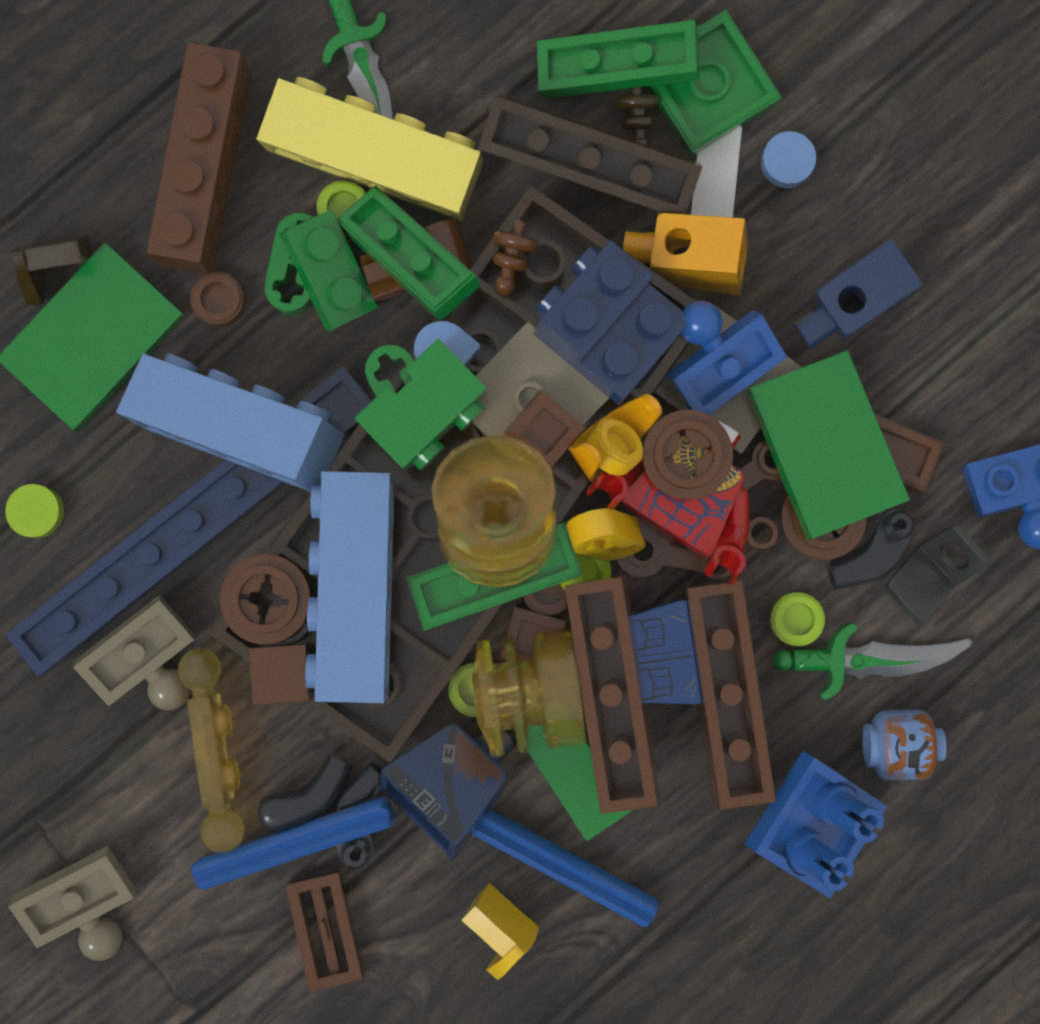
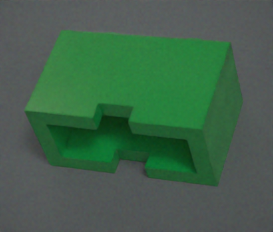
M439 338L405 369V372L408 374L407 378L410 380L408 384L397 394L389 387L385 388L354 418L405 472L413 465L422 471L444 450L445 446L439 440L454 425L463 431L486 409L480 400L487 395V388Z

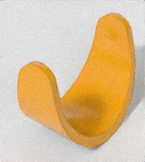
M643 394L614 409L584 430L568 449L588 479L593 482L604 470L599 468L602 464V459L598 450L593 445L586 443L587 435L603 419L612 418L629 425L637 433L640 440H642L661 416L662 408L652 395Z

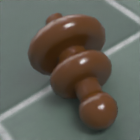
M515 219L512 233L497 230L493 234V241L505 246V252H497L493 256V262L502 267L500 276L495 280V289L501 295H508L513 292L515 288L513 280L515 271H525L528 267L527 260L520 257L522 251L535 252L539 247L536 239L523 236L526 224L524 221Z

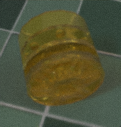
M497 435L472 439L453 449L437 468L431 488L441 550L452 569L472 583L491 587L518 584L539 572L552 555L557 535L555 514L556 489L553 473L547 462L537 450L521 440Z
M570 628L534 633L532 659L526 660L520 659L512 636L504 637L507 662L494 664L490 639L476 641L477 654L474 671L472 672L478 727L487 741L491 757L505 756L503 730L515 729L519 754L528 752L529 728L532 726L541 725L549 750L586 744L580 685Z

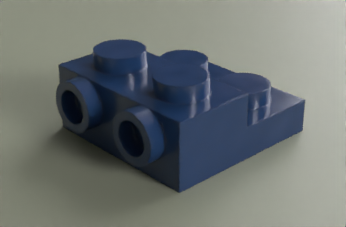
M610 240L601 251L592 245L584 252L571 270L577 278L566 291L556 285L545 296L536 309V312L542 318L539 320L534 335L620 406L679 337L687 324L685 320L686 314L650 285L654 275Z

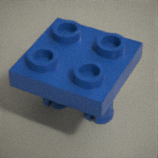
M802 751L775 794L776 802L768 805L744 844L755 853L831 899L835 891L842 890L848 884L843 880L844 876L847 875L852 878L854 873L853 862L864 844L872 842L878 836L873 832L874 828L877 827L882 830L884 825L883 814L888 806L813 756Z

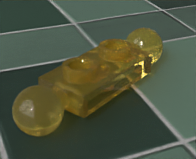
M196 648L188 651L181 658L178 665V676L183 685L192 690L193 697L188 699L187 703L202 809H208L209 815L201 825V838L205 846L211 851L227 853L239 846L245 831L242 819L238 814L231 811L230 802L234 800L233 791L240 788L238 763L236 758L228 757L226 737L232 736V717L228 704L221 705L220 693L214 694L213 686L219 681L222 672L219 658L208 649Z

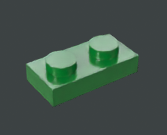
M332 209L279 233L326 331L334 330L378 308Z

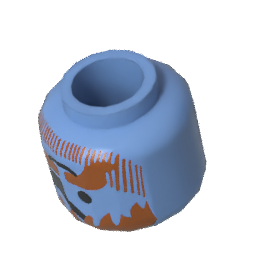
M883 710L874 716L871 724H865L863 727L862 752L866 767H873L878 777L882 780L928 779L932 776L937 761H944L946 758L947 746L944 730L942 728H935L931 717L923 710Z

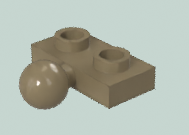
M159 594L74 660L73 668L108 706L142 680L146 679L148 682L147 693L152 704L162 710H175L187 702L191 692L190 681L182 671L175 668H164L163 664L194 641V633Z
M109 846L12 895L8 907L36 948L79 927L78 944L83 955L94 961H104L113 957L120 949L122 931L114 920L99 916L134 899L135 886Z

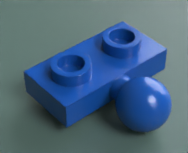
M695 301L688 304L682 310L686 314L687 326L681 335L688 342L701 345L702 348L668 372L666 376L688 410L700 411L710 415L786 359L787 356L762 314L752 310L720 334L723 320L718 308L707 301Z
M1040 444L966 464L962 471L977 517L981 518L1022 507L1024 514L1018 524L1019 536L1027 546L1040 550Z

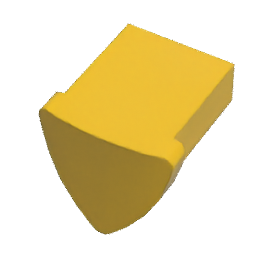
M490 883L478 893L462 919L471 930L498 953L486 968L497 980L502 978L530 950L536 940L539 926L532 919L523 914Z

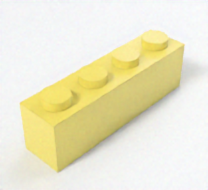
M297 77L295 83L278 78L257 136L258 142L267 151L368 188H373L376 185L387 195L462 222L484 163L481 151L474 149L476 143L473 140L453 132H446L444 138L424 131L426 125L423 122L404 114L397 113L394 120L375 113V105L355 96L346 95L344 102L325 95L327 90L325 87L302 77Z

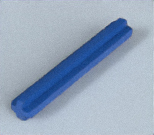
M379 797L200 858L192 864L191 874L194 877L196 886L199 889L206 890L387 829L395 822L394 811L387 797Z
M492 809L473 834V836L642 927H647L657 913L659 904L653 896Z

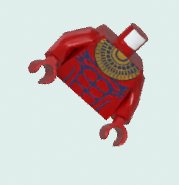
M718 421L728 433L732 448L734 449L741 435L728 425ZM679 433L681 438L679 450L671 454L670 458L664 459L665 463L673 461L674 464L683 463L686 471L690 472L691 479H694V461L702 457L704 453L710 452V449L690 448L688 441L684 440L683 434ZM643 457L626 475L616 476L605 471L602 472L586 491L588 496L596 489L606 491L611 499L610 504L606 508L614 509L618 504L703 558L710 557L714 552L705 567V574L708 577H711L717 565L724 566L731 574L728 585L733 586L746 567V559L743 553L750 531L749 493L742 486L745 474L734 466L731 467L726 480L717 490L700 499H674L655 488L643 468Z

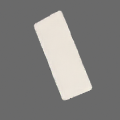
M742 127L737 128L697 153V162L702 164V170L693 192L691 215L733 217Z

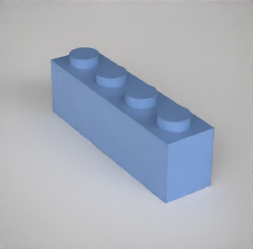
M142 354L116 413L143 429L311 492L313 484L321 485V471L329 472L345 434L328 422L331 415L329 412L304 401L299 402L297 409L283 404L285 398L282 395L263 386L254 385L252 392L238 388L240 381L214 369H210L207 376L195 372L197 366L172 354H167L164 361Z
M321 471V485H312L311 517L320 518L319 541H311L309 572L310 575H318V597L309 598L307 627L308 631H317L316 654L307 655L305 680L307 688H315L314 702L385 703L389 700L395 477L391 473Z

